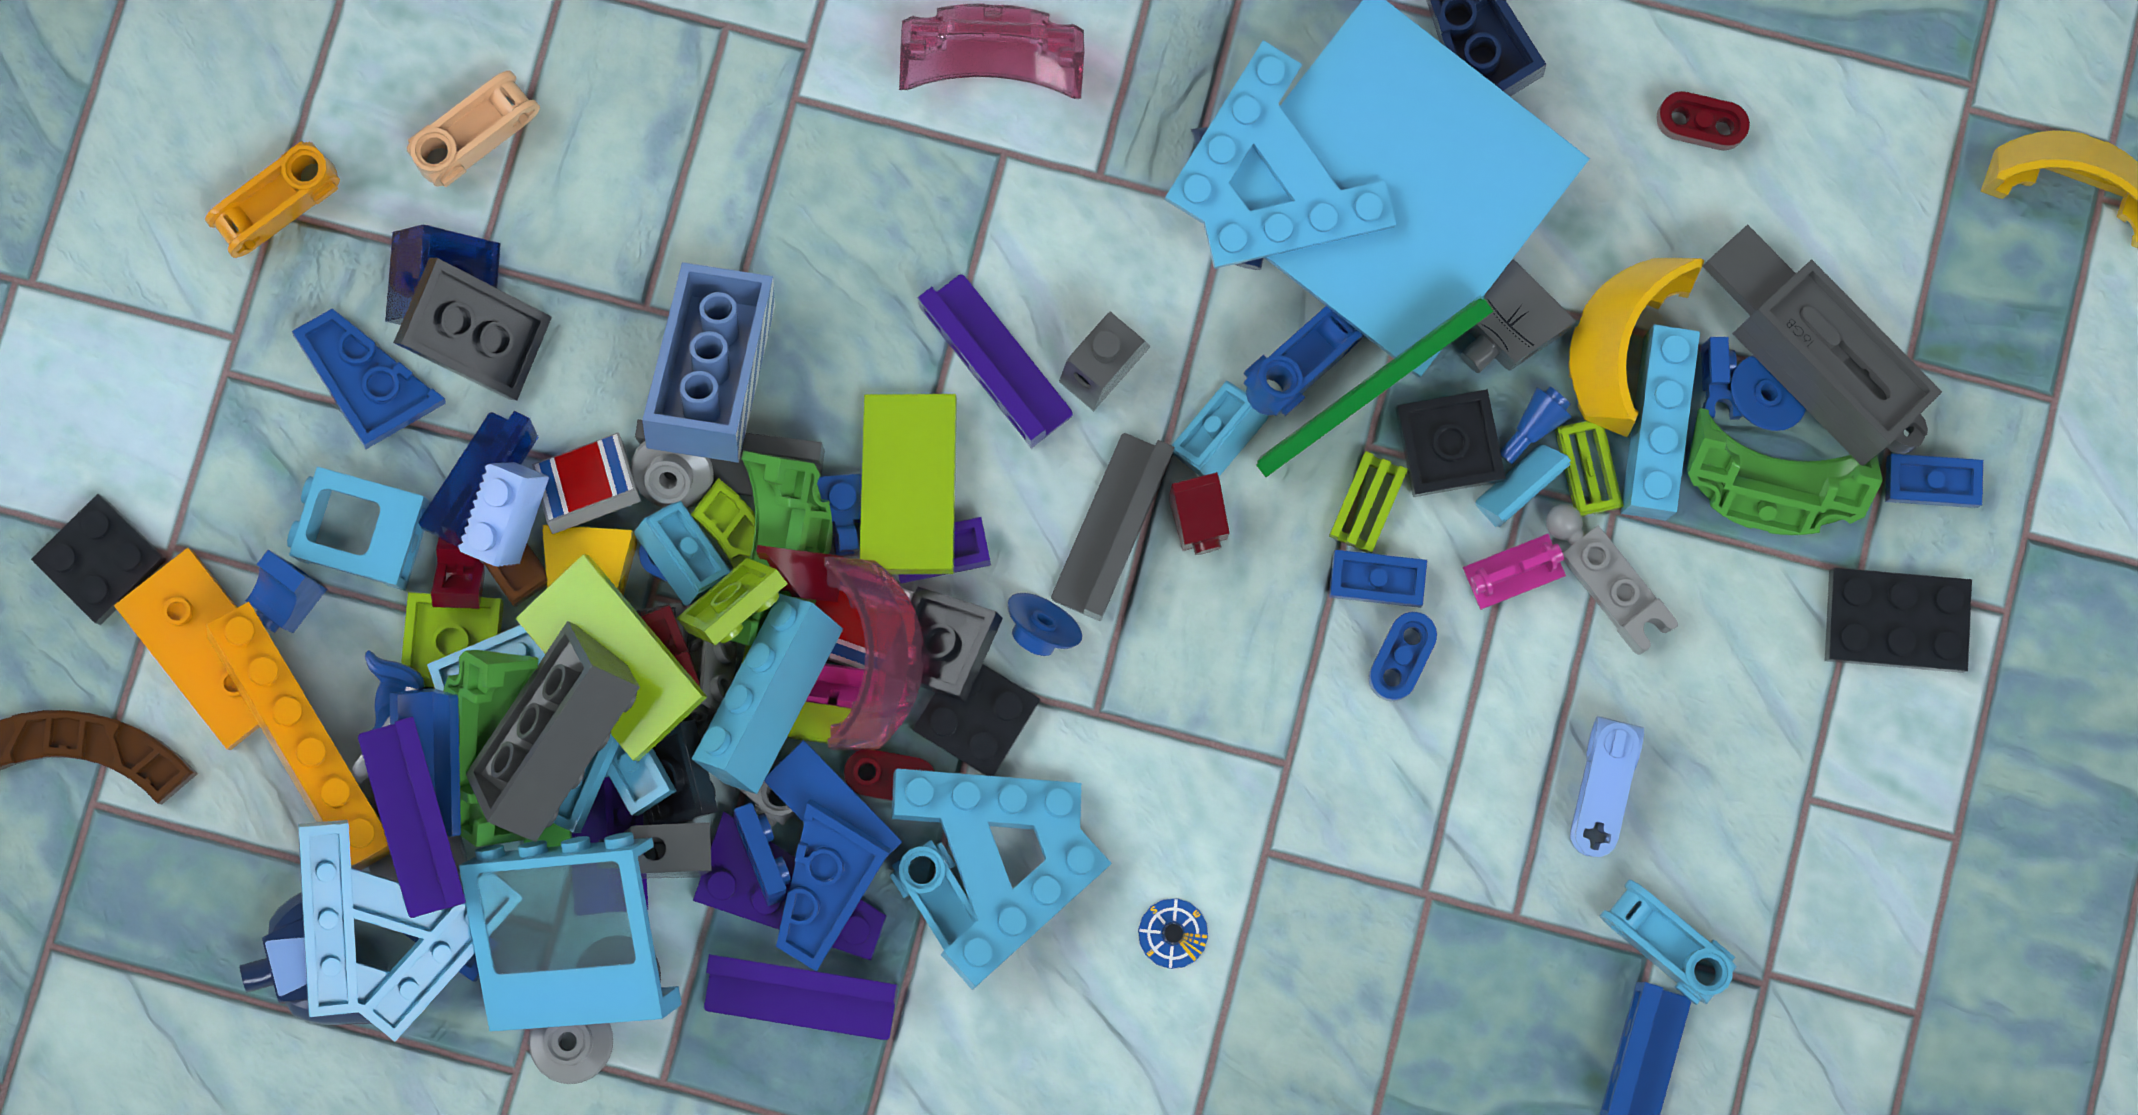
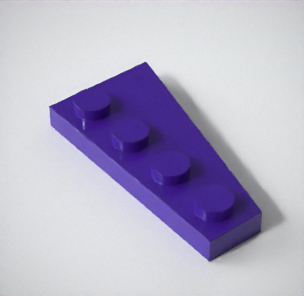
M723 812L711 846V871L701 876L693 901L780 930L786 899L767 906L735 826L734 818ZM769 841L768 844L774 859L780 856L783 857L792 881L795 857ZM791 883L785 885V886H786V889H787V890H786V898H787V893H788V891L790 890V885H791ZM860 900L832 948L872 961L887 916L863 900Z

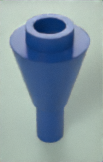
M1551 386L1545 392L1537 387L1516 428L1517 432L1500 450L1501 456L1512 465L1531 443L1534 444L1572 418L1566 411L1571 403Z

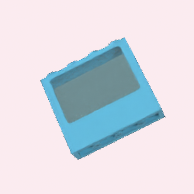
M625 832L607 836L604 838L605 842L590 843V837L582 836L564 840L561 842V846L547 847L545 840L521 844L518 846V850L505 851L502 844L489 845L476 849L475 857L459 865L490 1032L663 1019L682 1005L679 986L661 987L638 861V856L654 847L652 837L634 839L633 833Z

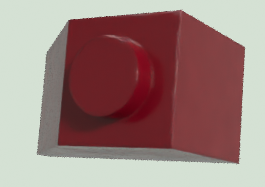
M1218 472L1173 483L1168 499L1182 551L1194 549L1195 555H1202L1221 549L1220 542L1227 540L1230 532Z

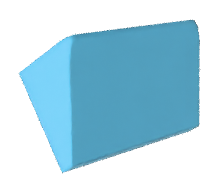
M1226 380L1172 444L1175 447L1173 455L1199 476L1216 472L1220 476L1267 421L1268 415L1261 414L1253 409L1247 400L1246 392Z
M1539 445L1505 474L1506 479L1503 482L1495 483L1476 500L1475 504L1495 527H1501L1570 465L1569 462L1571 460L1567 455L1553 448Z
M681 501L672 503L644 518L635 530L636 538L685 606L696 602L731 572Z

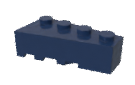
M1426 0L1439 42L1510 97L1544 76L1546 63L1506 0Z

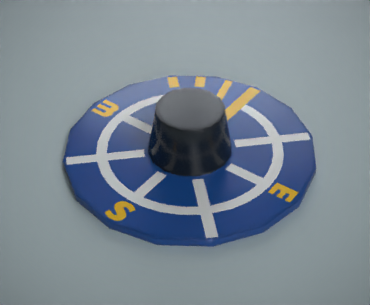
M1177 898L1161 900L1152 905L1143 915L1138 929L1140 946L1145 955L1156 965L1169 969L1183 968L1196 961L1205 950L1208 939L1207 923L1200 910L1190 902Z

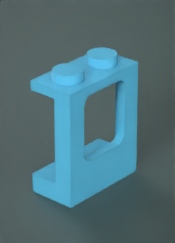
M317 466L314 477L309 476L302 490L301 502L305 505L300 521L296 520L293 522L288 534L287 546L291 548L289 556L303 563H314L382 582L389 587L406 591L433 503L422 495ZM332 491L371 501L380 506L377 524L369 549L365 554L356 555L316 544Z

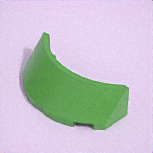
M1698 408L1687 466L1688 476L1693 486H1698L1700 491L1709 499L1710 506L1722 516L1750 529L1756 528L1768 531L1771 534L1780 535L1820 533L1822 525L1840 520H1845L1851 524L1866 516L1883 481L1877 455L1864 466L1860 465L1851 455L1820 461H1796L1771 457L1758 453L1735 441L1715 423L1708 409Z
M743 450L741 460H743L750 478L755 505V532L750 559L769 566L767 560L759 559L756 553L757 545L829 554L832 546L831 508L829 500L821 499L817 485L820 473L815 464ZM780 590L778 594L792 597L788 591ZM797 598L804 601L812 602L814 605L817 601L813 599ZM772 606L759 613L755 611L742 622L744 626L742 631L730 641L752 646Z
M466 650L459 656V675H449L443 691L457 694L460 836L475 847L526 840L525 837L487 822L466 773L531 675L538 668L537 657L483 650Z

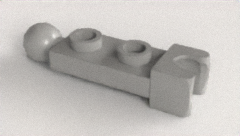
M1559 504L1553 507L1548 512L1546 526L1549 533L1555 538L1567 540L1571 546L1563 552L1564 562L1618 628L1617 632L1634 653L1640 655L1651 646L1649 639L1644 633L1645 623L1654 624L1662 633H1667L1678 626L1675 617L1664 603L1655 597L1599 525L1585 534L1581 529L1583 523L1579 510L1568 504Z

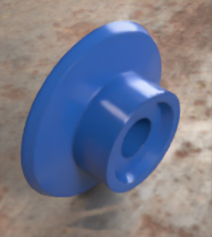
M1755 356L1744 359L1734 370L1731 379L1732 398L1738 411L1750 423L1762 429L1782 431L1795 426L1802 419L1806 409Z
M1016 593L1009 598L1008 612L1015 623L1012 629L1013 638L1027 651L1040 656H1049L1055 648L1070 649L1082 641V631L1077 622L1070 614L1051 601L1030 593Z

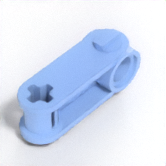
M1599 716L1594 721L1587 747L1586 765L1570 830V839L1573 847L1583 855L1592 857L1605 856L1615 848L1618 842L1633 773L1642 749L1644 727ZM1596 822L1598 823V831L1605 834V839L1603 842H1595L1593 849H1591L1590 840L1583 837V832L1585 829H1593Z

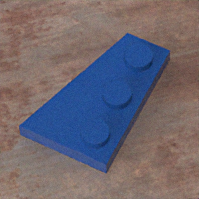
M334 309L328 310L292 331L293 337L365 449L372 447L446 404L443 396L433 388L427 387L413 375V372L400 362L397 363L377 347L373 340Z
M810 799L805 810L804 826L800 843L797 847L790 890L787 893L776 947L814 971H817L891 849Z

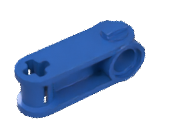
M1325 306L1268 358L1262 355L1245 370L1243 374L1247 379L1243 384L1247 387L1246 396L1248 402L1253 409L1261 414L1278 416L1282 413L1284 416H1287L1305 399L1303 393L1340 361L1364 335ZM1267 380L1276 382L1282 391L1274 390L1270 387Z

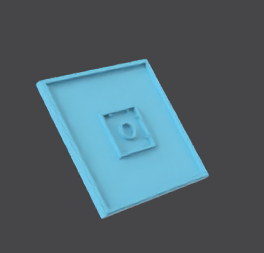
M1362 0L1280 107L1340 190L1386 180L1396 226L1390 229L1264 258L1388 355L1395 358L1477 297L1485 295L1590 158L1388 1ZM1252 146L1231 179V186L1249 211L1292 202ZM1441 350L1411 372L1420 378Z

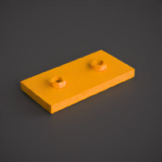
M188 547L117 602L114 607L224 747L232 750L260 728L209 642L206 624L238 607L196 553Z

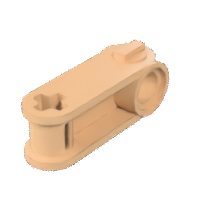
M512 71L499 73L431 125H427L408 139L407 152L412 157L422 176L429 182H432L434 186H449L466 173L468 168L528 124L538 114L540 105L534 99L529 100L515 83L516 76ZM505 97H508L514 105H511ZM437 148L448 150L447 156L442 162L438 164L427 163V157L431 151Z

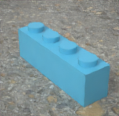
M1654 324L1644 335L1634 406L1639 413L1631 429L1622 497L1624 507L1621 508L1620 514L1666 521L1677 513L1700 331Z
M779 594L778 600L773 604L697 747L692 760L724 784L757 794L843 628L812 602Z

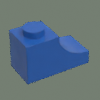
M267 550L256 564L259 567L258 579L251 594L245 601L250 602L251 606L257 609L256 614L263 626L273 633H276L279 627L294 633L327 589L290 561Z

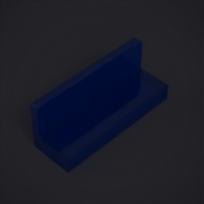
M513 411L509 419L493 412L489 413L418 522L420 527L457 547L462 544L461 536L466 534L464 528L469 526L467 519L472 517L470 510L475 508L473 501L478 499L476 492L481 490L479 484L484 482L482 475L487 473L485 466L492 463L516 462L520 465L523 463L539 438L531 419L516 411Z

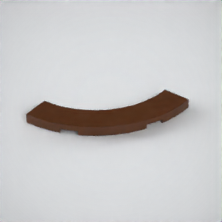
M70 710L34 711L15 714L12 717L0 720V771L16 764L46 758L86 760L101 764L122 774L141 787L157 804L161 805L198 774L179 754L165 743L145 731L119 720Z

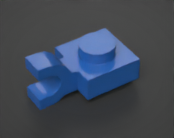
M1710 337L1701 345L1702 389L1706 391V400L1702 408L1708 409L1713 419L1716 413V402H1723L1729 407V419L1739 420L1743 416L1735 406L1731 391L1728 390V384L1731 382L1730 378H1732L1733 372L1737 367L1735 350H1729V337Z
M849 474L819 477L817 485L821 499L829 500L835 555L853 556L855 554L854 551L859 550L858 536L854 523L861 522L862 475Z

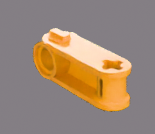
M300 141L281 155L278 160L215 205L207 213L205 221L209 227H216L228 243L227 250L233 258L242 257L256 249L315 204H319L337 191L340 178L334 164L312 142L304 143ZM310 164H318L317 175L309 181L302 182L301 174L305 167Z

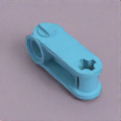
M930 840L920 847L910 849L900 860L892 864L895 871L889 875L903 898L911 896L945 950L977 920L968 897L950 870L956 866L942 842L935 845ZM918 857H928L935 863L936 874L929 883L918 884L909 874V867L912 861Z
M1629 879L1626 882V891L1611 910H1604L1600 914V918L1612 930L1677 983L1675 988L1695 1005L1700 1001L1708 1004L1714 995L1728 988L1732 980L1733 971L1737 967L1732 962L1735 956L1717 941L1712 940L1709 942L1649 891L1633 880ZM1637 904L1633 911L1628 915V917L1625 918L1629 911L1634 907V905ZM1701 959L1708 960L1715 968V978L1708 986L1699 983L1694 974L1695 966Z

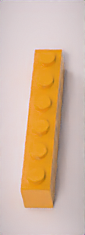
M250 602L207 623V638L316 822L348 820L351 868L362 870L391 854L383 825Z

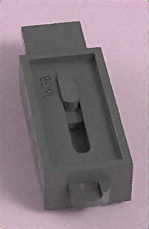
M1747 224L1702 266L1750 315L1732 334L1860 465L1864 466L1885 448L1898 454H1906L1922 444L1928 433V427L1921 413L1942 391L1812 259L1795 273ZM1904 430L1909 432L1907 437L1904 435Z

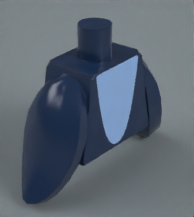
M302 892L298 893L281 905L269 921L268 935L262 937L267 958L239 965L246 993L274 985L278 1003L286 1004L293 1016L305 1022L321 1025L372 1024L359 1012L309 1017Z

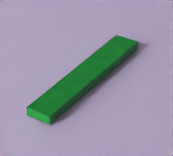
M1480 295L1261 455L1257 460L1256 466L1265 478L1494 312L1493 307L1485 296Z

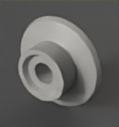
M645 441L636 449L632 458L631 470L638 491L648 501L659 507L665 508L679 501L683 503L685 508L691 507L704 498L713 483V466L710 458L646 448ZM664 472L673 473L677 479L670 480L666 478Z
M610 1023L533 1028L529 1034V1051L536 1067L549 1079L563 1084H577L596 1076L607 1064L613 1048V1032ZM567 1032L573 1033L577 1039V1044L571 1051L566 1050L562 1045V1037Z

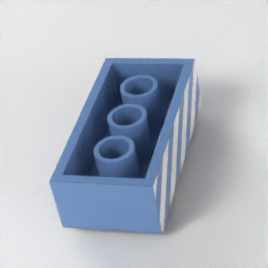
M682 262L642 419L646 448L739 463L775 309L773 276Z

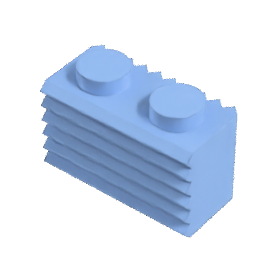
M516 462L488 464L485 466L487 473L482 475L484 482L479 484L481 490L476 492L478 499L473 501L475 508L470 510L472 517L467 519L469 526L464 528L466 534L461 536L463 543L458 545L460 552L493 566L520 564L549 477Z

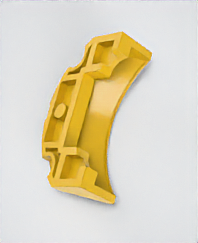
M2055 130L2024 135L1994 150L1980 192L2004 199L2011 189L2018 184L2024 186L2035 184L2040 169L2050 170L2122 196L2123 198L2116 217L2123 222L2128 221L2134 230L2131 246L2138 248V162L2125 151L2107 141L2104 142L2084 133Z
M1653 258L1639 262L1614 275L1593 294L1581 313L1580 322L1572 334L1568 359L1569 378L1572 379L1573 388L1578 399L1577 406L1584 420L1628 437L1639 413L1634 408L1630 398L1626 374L1627 350L1634 326L1647 305L1659 309L1665 302V299L1675 294H1679V297L1688 298L1705 262L1703 259Z

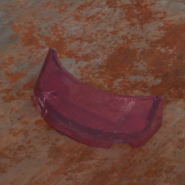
M976 3L951 5L937 8V15L934 17L911 16L902 20L899 90L908 91L924 84L947 79L992 77L1033 83L1060 92L1072 99H1081L1085 53L1084 30L1075 24H1055L1049 21V13L1004 4L989 5Z
M824 557L828 587L842 590L849 599L851 609L858 610L864 631L866 649L865 669L856 701H853L849 715L842 722L831 725V738H828V748L832 751L880 749L902 725L907 715L911 712L919 693L924 670V663L922 662L923 636L920 623L907 594L892 575L876 561Z

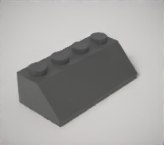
M569 621L566 622L539 663L538 668L531 675L466 773L487 822L534 842L538 840L545 828L550 827L554 823L559 807L569 792L581 783L585 768L596 752L605 747L610 738L612 728L622 713L627 712L632 707L637 691L640 688L627 664L577 625Z

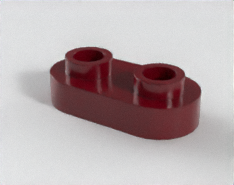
M1685 91L1670 94L1665 98L1657 111L1658 127L1667 137L1721 151L1737 147L1747 136L1750 128L1749 117L1746 111L1738 104ZM1672 113H1682L1686 118V123L1683 125L1675 123L1672 119ZM1720 122L1727 124L1730 128V134H1720L1717 131L1716 124Z
M863 749L850 756L845 765L844 776L848 786L858 795L892 801L893 778L896 769L934 772L935 770L927 761L921 758ZM864 764H872L876 768V776L870 781H864L859 777V769Z

